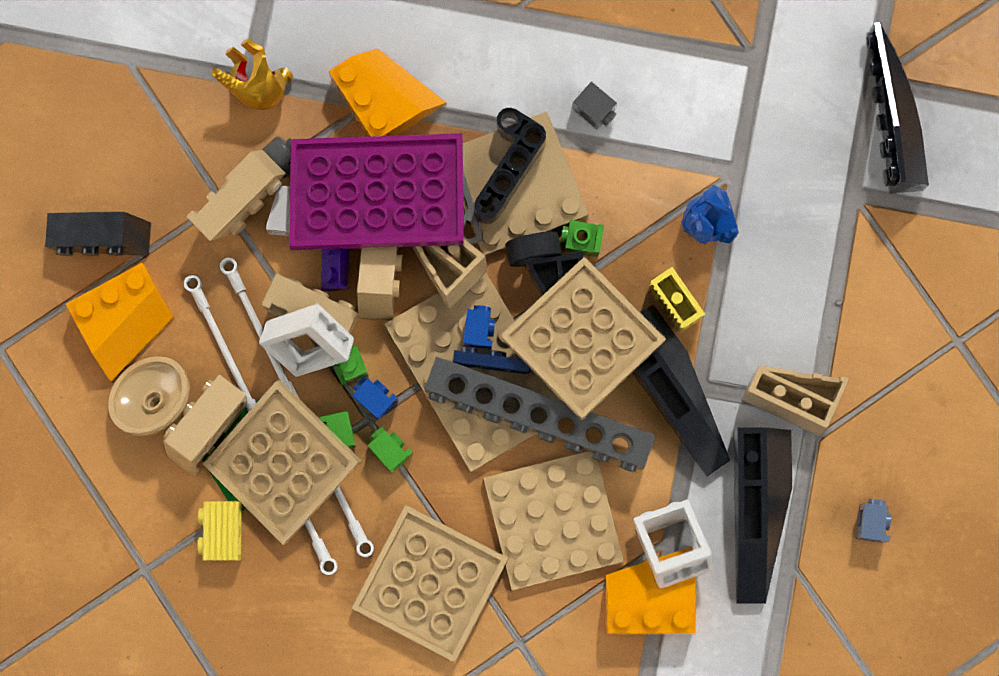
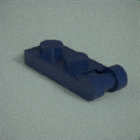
M461 347L460 351L454 350L453 363L464 367L517 374H529L532 372V369L520 357H506V352L490 350L489 355L479 354L478 349L471 347Z

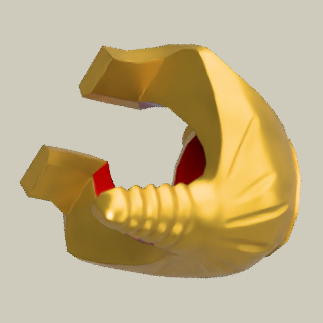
M248 38L240 44L253 55V70L248 79L245 72L247 65L246 56L234 47L229 48L225 55L234 63L230 75L217 68H213L212 76L249 108L265 111L276 106L284 96L286 84L292 81L293 73L286 68H279L271 72L266 60L265 49Z

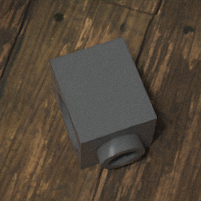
M591 81L573 101L572 110L598 130L602 124L607 127L615 118L617 113L614 110L616 109L617 102Z

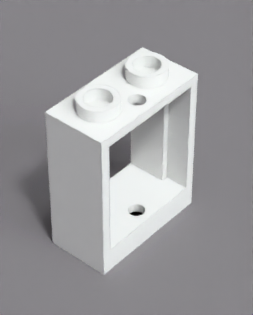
M315 304L266 321L259 344L295 377L348 361L354 337L319 304ZM307 333L320 346L303 351L291 338Z
M688 499L681 502H673L667 507L655 511L644 512L640 516L633 518L637 536L659 589L715 570L712 553ZM687 520L699 548L659 562L648 533Z

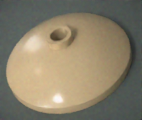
M161 356L145 358L128 367L116 380L110 392L108 409L112 421L123 432L134 436L151 435L165 429L177 419L187 403L190 383L185 370L176 361Z

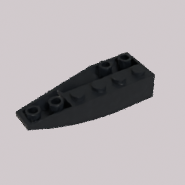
M877 22L866 33V45L868 49L872 50L873 59L869 62L870 74L875 76L876 87H873V100L875 104L879 105L880 114L876 116V125L878 131H882L883 142H880V155L886 161V169L883 171L884 185L889 186L890 194L923 191L929 186L923 134L916 102L899 57L881 23Z
M653 304L640 313L666 340L632 374L703 473L708 477L728 463L730 457L687 350Z
M737 427L733 430L736 604H766L792 491L791 430L767 427Z

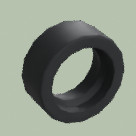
M539 232L523 235L505 243L508 262L511 267H524L526 261L562 255L557 232Z

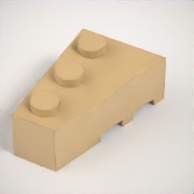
M263 150L252 151L225 177L227 181L216 193L211 191L206 196L209 202L200 211L194 212L192 210L186 217L210 241L232 234L235 236L245 228L246 223L244 221L250 214L252 216L255 215L263 207L264 203L262 200L268 194L272 195L282 185L280 180L286 173Z
M759 366L752 375L742 400L821 436L831 422L849 378H834L817 373L805 374L797 373L795 370Z
M218 375L214 381L210 379L201 390L202 396L196 403L193 401L189 403L182 413L184 416L177 425L175 423L172 424L164 434L167 457L194 477L199 472V469L196 467L198 462L206 453L212 454L216 448L213 444L223 432L227 433L247 405V395L221 375Z

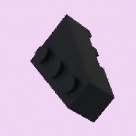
M127 212L47 213L45 247L55 250L56 255L73 256V252L86 256H98L99 254L149 256L151 222Z
M583 252L526 261L525 268L541 297L584 258Z

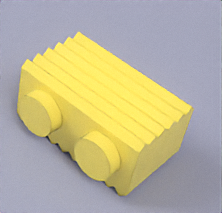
M673 267L650 282L648 290L652 291L651 295H655L654 299L658 300V304H661V309H665L664 313L668 314L667 318H671V323H674V327L678 328L677 332H683L705 315Z
M205 501L204 508H199L198 524L203 525V537L198 538V554L203 555V560L241 561L242 503L239 501Z

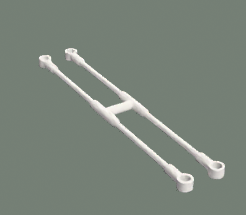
M224 258L220 263V269L227 275L235 293L239 295L259 338H261L263 328L245 293L246 288L238 273V264L232 258ZM228 262L234 264V268L231 271L224 270V266ZM189 275L184 280V287L192 294L199 311L203 312L239 389L247 395L246 408L249 412L255 406L256 401L252 399L209 310L210 305L201 289L202 281L195 275ZM197 280V287L190 289L188 287L189 281ZM266 351L279 379L298 397L279 361ZM338 487L334 493L349 522L348 527L357 543V552L362 557H369L374 552V545L367 539L359 521L355 520L340 487ZM309 519L305 526L313 541V548L321 562L320 569L325 575H333L338 570V564L331 558L322 538H319ZM363 543H368L371 546L368 554H363L360 551ZM327 561L334 563V569L331 572L324 570V564Z

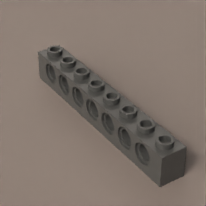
M437 356L424 388L425 392L429 393L428 398L442 404L446 400L457 403L455 408L470 414H472L473 410L484 413L483 418L499 424L500 419L511 423V429L522 433H527L529 429L538 433L537 438L550 443H554L555 439L565 442V448L577 453H581L582 449L593 453L592 458L608 463L610 459L620 462V468L636 473L637 469L643 470L645 468L656 436L592 412L581 421L562 401ZM461 380L465 384L464 391L460 394L451 393L448 389L451 381ZM486 389L490 391L493 397L492 400L487 404L479 403L475 397L479 390ZM508 399H514L519 403L520 409L514 414H508L503 409V403ZM535 409H542L546 413L547 419L542 424H536L531 420L530 413ZM561 419H569L573 422L574 430L571 433L564 434L560 432L558 422ZM594 428L600 432V442L592 444L586 440L585 432L588 429ZM622 438L627 441L628 451L626 453L620 454L613 449V441L615 439Z

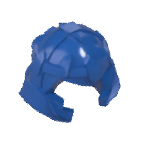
M712 185L703 192L702 196L689 201L681 220L684 232H687L702 244L718 240L719 242L731 243L737 237L739 231L726 189Z

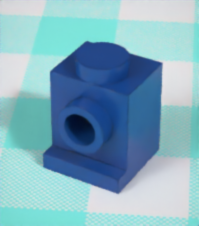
M474 305V309H467L463 347L492 350L493 341L487 340L488 337L494 336L495 320L490 319L491 307Z
M363 376L353 387L356 391L352 395L354 399L378 421L398 401L397 396L394 394L390 397L386 395L389 390L379 380L373 383Z

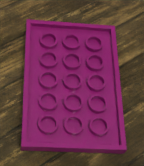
M462 133L291 139L290 250L464 245Z

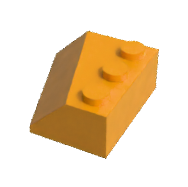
M378 48L353 55L329 70L331 81L368 137L397 136L447 104V102Z
M143 263L66 303L90 351L111 383L137 357V354L174 318L150 271Z
M691 546L658 557L659 562L673 558L675 556L693 551V548ZM648 561L607 574L606 633L696 634V576L659 589Z

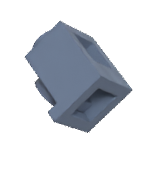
M869 499L868 503L860 504L856 539L882 543L890 542V536L885 535V530L889 531L891 525V514L887 513L888 506H886V501Z

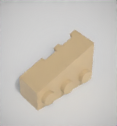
M465 239L464 245L411 247L449 310L488 271L485 255Z
M399 247L362 248L357 289L359 318L393 319L395 297H399L400 280H396V274L402 270V255L398 254Z
M277 273L261 304L267 313L276 317L319 304L350 334L359 317L358 313L354 311L355 306L343 300H339L337 303L329 299L327 293L315 288L312 291L304 287L302 282L291 277L285 278Z

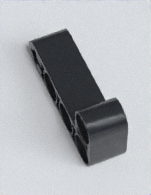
M512 107L502 109L497 115V131L502 138L512 143V145L474 203L475 216L478 221L484 224H491L499 218L546 144V131L544 127ZM511 118L517 122V125L514 128L507 129L501 123L503 120ZM530 133H536L540 136L541 140L538 143L531 144L526 140V136ZM520 156L525 159L526 163L521 167H515L510 163V160L513 157ZM499 180H507L510 183V187L505 191H500L495 187V183ZM492 195L495 198L492 203L493 212L488 210L486 213H482V205L487 207L491 202Z

